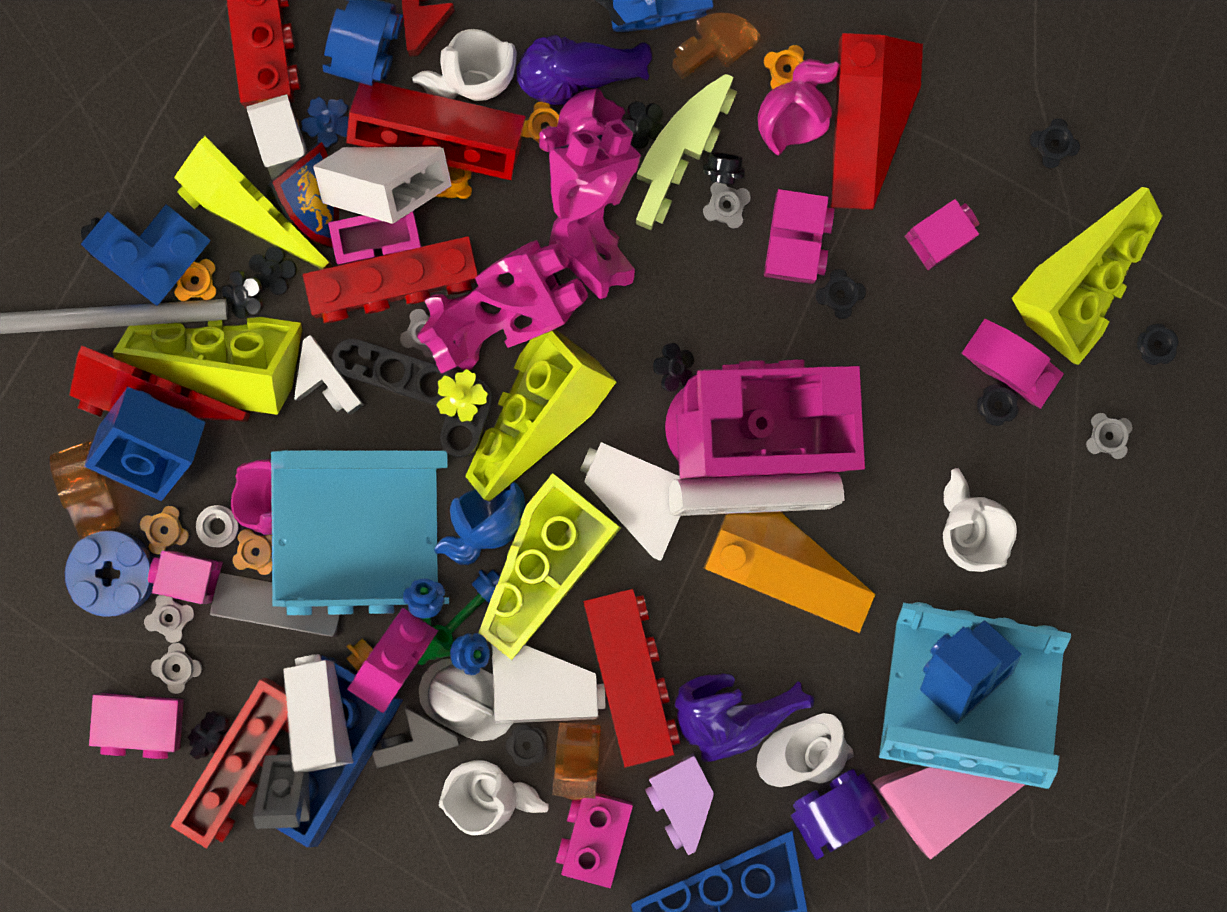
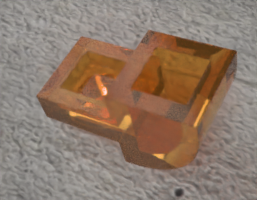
M713 13L706 15L696 21L695 28L702 38L697 41L693 36L682 43L674 51L677 57L673 59L672 67L682 80L715 55L726 68L756 46L760 41L761 35L747 20L735 14Z
M90 441L50 455V467L58 495L64 509L67 508L80 540L91 534L121 526V519L105 484V476L84 467L92 446Z
M559 722L552 795L564 796L571 800L595 799L601 725Z

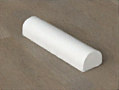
M838 473L674 479L669 490L670 515L673 514V516L831 509L845 501L843 483Z

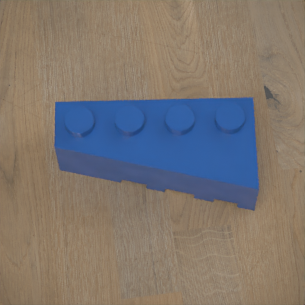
M323 655L321 661H333L335 664L353 763L312 772L309 771V820L300 822L299 827L276 828L307 848L319 846L403 699L395 695L385 712H380L347 690L357 672L334 658Z
M790 831L631 904L632 911L807 912L793 832Z

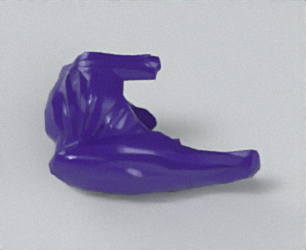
M558 35L535 39L533 44L523 53L521 61L516 66L517 81L521 89L530 97L543 103L565 105L568 100L584 87L596 89L614 81L637 77L647 81L649 78L647 65L652 60V50L645 42L638 44L632 49H617L589 42L576 43L573 40H569L566 37L561 38Z
M721 673L718 675L700 676L679 687V695L676 698L675 707L678 709L677 720L684 737L689 744L699 746L701 759L704 762H713L754 748L791 713L800 709L812 708L814 706V696L804 693L802 684L797 682L789 691L772 699L753 705L743 704L735 706L743 701V693L739 689L731 693L715 695L722 688L732 687L735 681L731 674Z

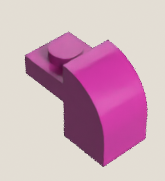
M987 319L983 320L961 353L984 373L1006 383L1026 401L1040 409L1064 375V373L1049 362L1051 358L1013 332Z

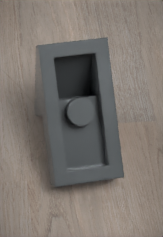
M406 706L404 707L413 739L406 741L404 733L380 740L382 748L375 749L372 754L376 768H381L459 746L461 741L459 735L412 707Z
M292 755L265 756L253 813L256 829L299 827L300 822L308 821L310 818L309 771H294Z

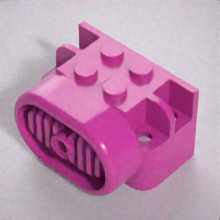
M804 360L778 361L779 363L765 364V361L739 362V364L722 365V370L697 371V375L689 379L685 387L674 397L666 416V438L672 454L679 462V479L864 470L860 366L805 368Z

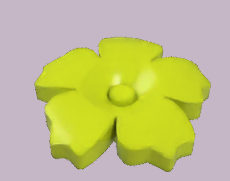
M466 369L462 373H456L455 381L446 375L438 381V394L445 397L436 404L441 414L453 417L458 412L461 422L472 421L473 416L478 413V409L474 404L482 405L487 403L488 393L483 390L481 384L474 385L475 373H471Z

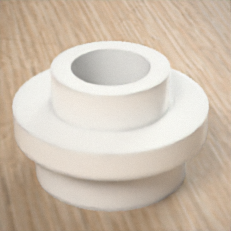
M220 505L207 507L199 514L196 521L198 537L204 544L211 547H224L230 544L237 536L239 529L238 521L235 519L232 511ZM216 518L222 519L225 523V530L219 535L214 534L210 528L211 522Z

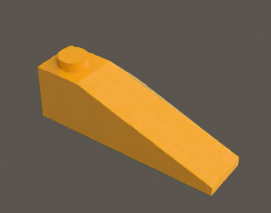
M780 511L726 514L703 568L858 633L861 631L875 597L874 592Z

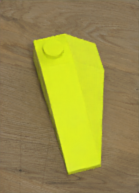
M206 136L198 142L174 177L182 185L177 192L194 210L201 204L210 213L320 269L333 267Z
M1141 187L1036 267L1012 297L1026 325L1074 364L1079 365L1104 334L1110 322L1104 317L1114 297L1122 298L1127 288L1122 283L1131 263L1141 260L1162 218V214L1149 188Z
M254 317L247 318V325L223 326L222 320L208 321V327L184 328V325L181 323L129 326L114 349L113 355L117 360L237 409L278 415L293 387L302 325L299 322Z
M556 329L532 338L520 353L514 369L519 371L510 393L503 392L498 402V405L503 407L494 428H489L485 431L465 477L484 500L490 502L591 417L616 384L615 379L595 358Z
M552 473L525 507L520 526L510 547L507 560L498 584L495 587L479 634L510 660H513L597 559L621 527Z

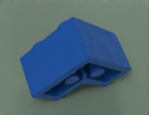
M166 204L140 236L107 211L81 245L106 267L158 306L211 240Z
M985 620L974 630L963 626L952 637L948 633L943 635L931 648L930 653L933 657L923 668V672L926 675L920 691L951 720L958 724L1014 673L1022 654Z

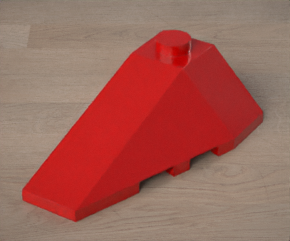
M842 33L838 44V63L840 68L837 73L831 208L873 210L921 87L923 44L886 35Z
M82 345L78 352L69 396L80 400L77 408L101 417L104 410L110 411L125 389L130 387L136 391L146 392L154 399L173 408L185 410L197 419L248 422L251 414Z

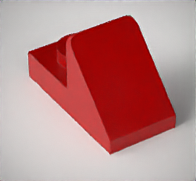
M402 0L406 46L410 57L418 56L455 11L453 3L421 6V2L428 0Z

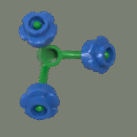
M494 569L488 574L483 570L478 571L480 576L472 585L479 594L445 627L442 625H435L433 627L438 632L418 661L419 665H425L429 660H435L438 657L450 656L453 665L459 670H464L467 675H476L480 672L481 667L487 665L490 651L486 639L481 634H465L453 642L451 633L485 600L490 603L501 576ZM419 579L412 582L410 588L408 587L404 590L403 601L408 604V609L412 615L421 618L422 621L431 626V617L441 611L442 605L445 602L443 597L445 589L438 582L430 579Z

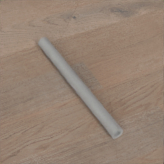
M227 299L167 302L159 303L158 306L151 303L0 313V334L228 320Z

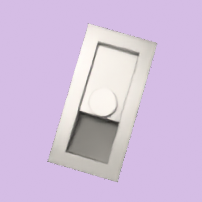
M287 94L247 106V112L263 164L268 168L272 180L307 152Z
M309 335L303 340L295 400H302L325 383L328 388L322 393L337 412L344 408L348 414L352 415L364 406L363 402L336 369L315 338Z

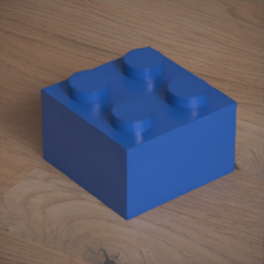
M127 387L98 426L84 467L162 501L192 464L206 422L193 417L185 410L176 409L160 402L146 392L136 391Z

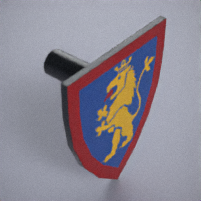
M319 142L307 151L304 156L300 157L270 181L267 185L266 193L270 199H277L286 218L302 235L314 243L333 248L328 223L339 220V208L323 204L313 166L327 158L328 155L323 143Z

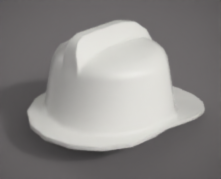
M450 658L442 659L431 665L422 676L419 686V698L423 709L432 719L467 738L487 741L494 740L505 734L513 724H495L493 674L481 669L476 675H467L464 670L457 669Z
M822 713L773 733L763 743L758 753L756 767L759 776L768 785L775 787L791 786L806 780L825 783L833 780L840 774L847 760L853 758L854 753L853 749L846 743L841 721L832 714Z

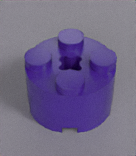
M852 769L832 780V783L829 784L832 790L820 797L817 790L794 802L793 807L796 812L790 816L815 860L824 856L821 850L822 847L827 846L831 853L871 830L872 827L876 826L873 821L874 817L877 816L880 823L890 818L864 773L858 776L855 770Z

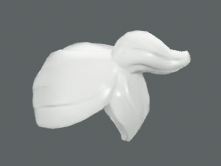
M478 29L464 30L456 34L449 45L441 50L440 63L443 75L430 70L421 71L412 77V81L423 86L426 92L431 95L455 99L460 94L474 101L488 100L499 95L509 85L516 67L517 52L512 43L502 42L486 31Z
M959 468L952 469L951 480L945 487L943 499L945 507L950 512L943 531V543L948 556L958 566L968 571L983 572L1005 567L1016 539L1017 527L1015 520L1009 511L996 501L985 497L970 498L969 487Z
M481 760L462 763L453 769L444 783L439 800V807L444 810L445 815L461 831L470 835H485L501 828L509 821L515 808L529 813L547 812L549 809V804L540 799L533 787L523 782L512 783L497 765Z

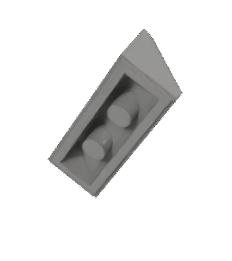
M224 573L219 574L210 610V615L330 637H337L341 614H328V606H313L312 615H287V607H272V582Z

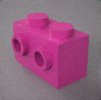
M586 789L583 790L581 799L573 797L567 818L568 822L575 823L570 840L562 838L556 858V863L563 864L561 875L611 888L633 802Z

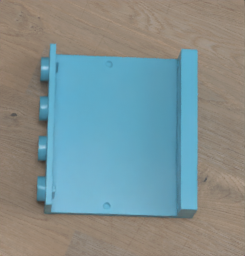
M271 452L272 607H287V615H312L313 606H328V614H354L353 606L369 605V614L394 613V605H408L403 601V593L406 588L411 587L412 582L419 579H430L438 582L437 554L434 551L437 545L436 469L447 468V452ZM444 597V604H449V598Z
M903 603L896 622L879 758L1049 789L1058 772L1059 756L1054 755L1063 653L1071 639V633L1058 631L1055 627L1047 625L1034 627L1018 624L1009 618L991 619L975 616L974 613L966 610L947 611L936 609L927 603ZM985 620L1012 644L1022 656L1014 673L956 724L920 691L926 675L923 672V668L933 657L930 653L931 648L943 635L948 633L952 637L963 626L974 630Z

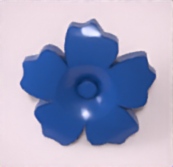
M321 97L310 100V107L307 109V112L312 117L301 120L302 131L308 133L311 138L318 136V143L322 142L324 147L329 148L332 144L338 142L337 135L347 137L349 117L344 115L348 111V105L342 99H330L328 106Z

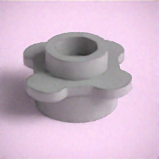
M713 183L710 188L712 193L710 202L703 209L704 217L708 221L717 220L727 223L728 227L732 229L740 227L743 223L742 212L744 206L751 199L750 193L744 188L736 190L727 187L726 184ZM729 201L731 207L728 209L724 208L723 202Z
M416 309L410 313V325L407 331L401 334L400 341L405 348H417L423 351L426 357L432 358L434 356L426 344L421 343L417 337L430 317L427 316L423 309Z
M1104 413L1094 415L1091 419V425L1093 426L1092 435L1086 441L1088 451L1092 454H1098L1099 452L1108 453L1114 459L1123 458L1128 452L1126 443L1128 441V434L1132 431L1131 422L1126 418L1119 420L1110 419ZM1107 432L1113 434L1111 440L1106 439L1105 435Z
M158 595L155 600V609L152 614L147 615L144 619L145 628L148 631H157L163 634L169 643H176L182 639V630L186 627L187 622L194 618V610L190 605H182L173 601L172 597ZM167 614H171L173 616V620L171 622H167L165 620Z
M173 643L168 647L167 654L161 659L153 661L151 672L154 676L160 677L164 683L168 684V690L171 693L178 694L184 691L185 684L192 677H197L201 674L202 665L200 661L192 660L186 653V648L183 644ZM175 664H178L180 666L179 672L173 671V666Z

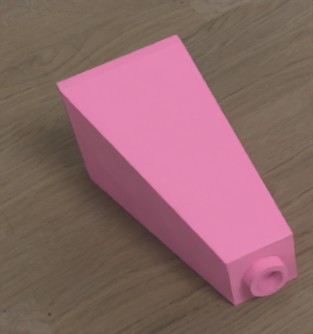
M921 765L910 766L879 777L872 782L914 842L929 859L940 853L1025 785Z

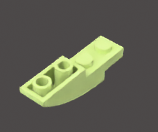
M725 74L703 88L671 118L656 138L637 173L638 180L650 184V188L636 218L637 225L651 230L655 221L663 224L672 200L665 198L671 183L680 184L689 163L682 159L684 154L700 160L703 150L709 153L712 152L721 131L714 127L720 112L728 115L737 94L736 90L730 88L734 77Z

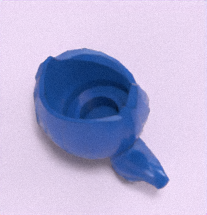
M511 483L510 490L504 489L490 502L484 500L476 489L465 493L460 498H454L450 506V515L455 531L460 538L454 536L444 537L434 548L435 553L446 554L459 565H469L478 559L481 549H495L512 541L516 536L526 507L524 493L516 483Z

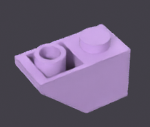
M692 753L648 776L652 786L645 789L656 812L664 808L671 824L667 825L665 829L675 849L677 850L684 846L688 855L696 852L714 795L697 759Z

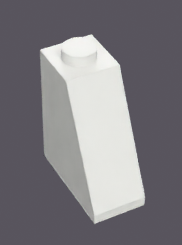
M343 147L313 166L323 204L392 224L452 186L444 148Z
M602 442L598 450L589 448L580 471L587 473L584 482L653 558L661 561L680 516L670 515L669 506L670 485L674 479H679V476Z
M492 645L495 724L597 719L598 709H605L604 684H596V673L526 645L523 646L513 660H510Z
M320 654L296 658L295 667L284 669L294 771L312 772L353 763L334 662L328 660L321 661Z

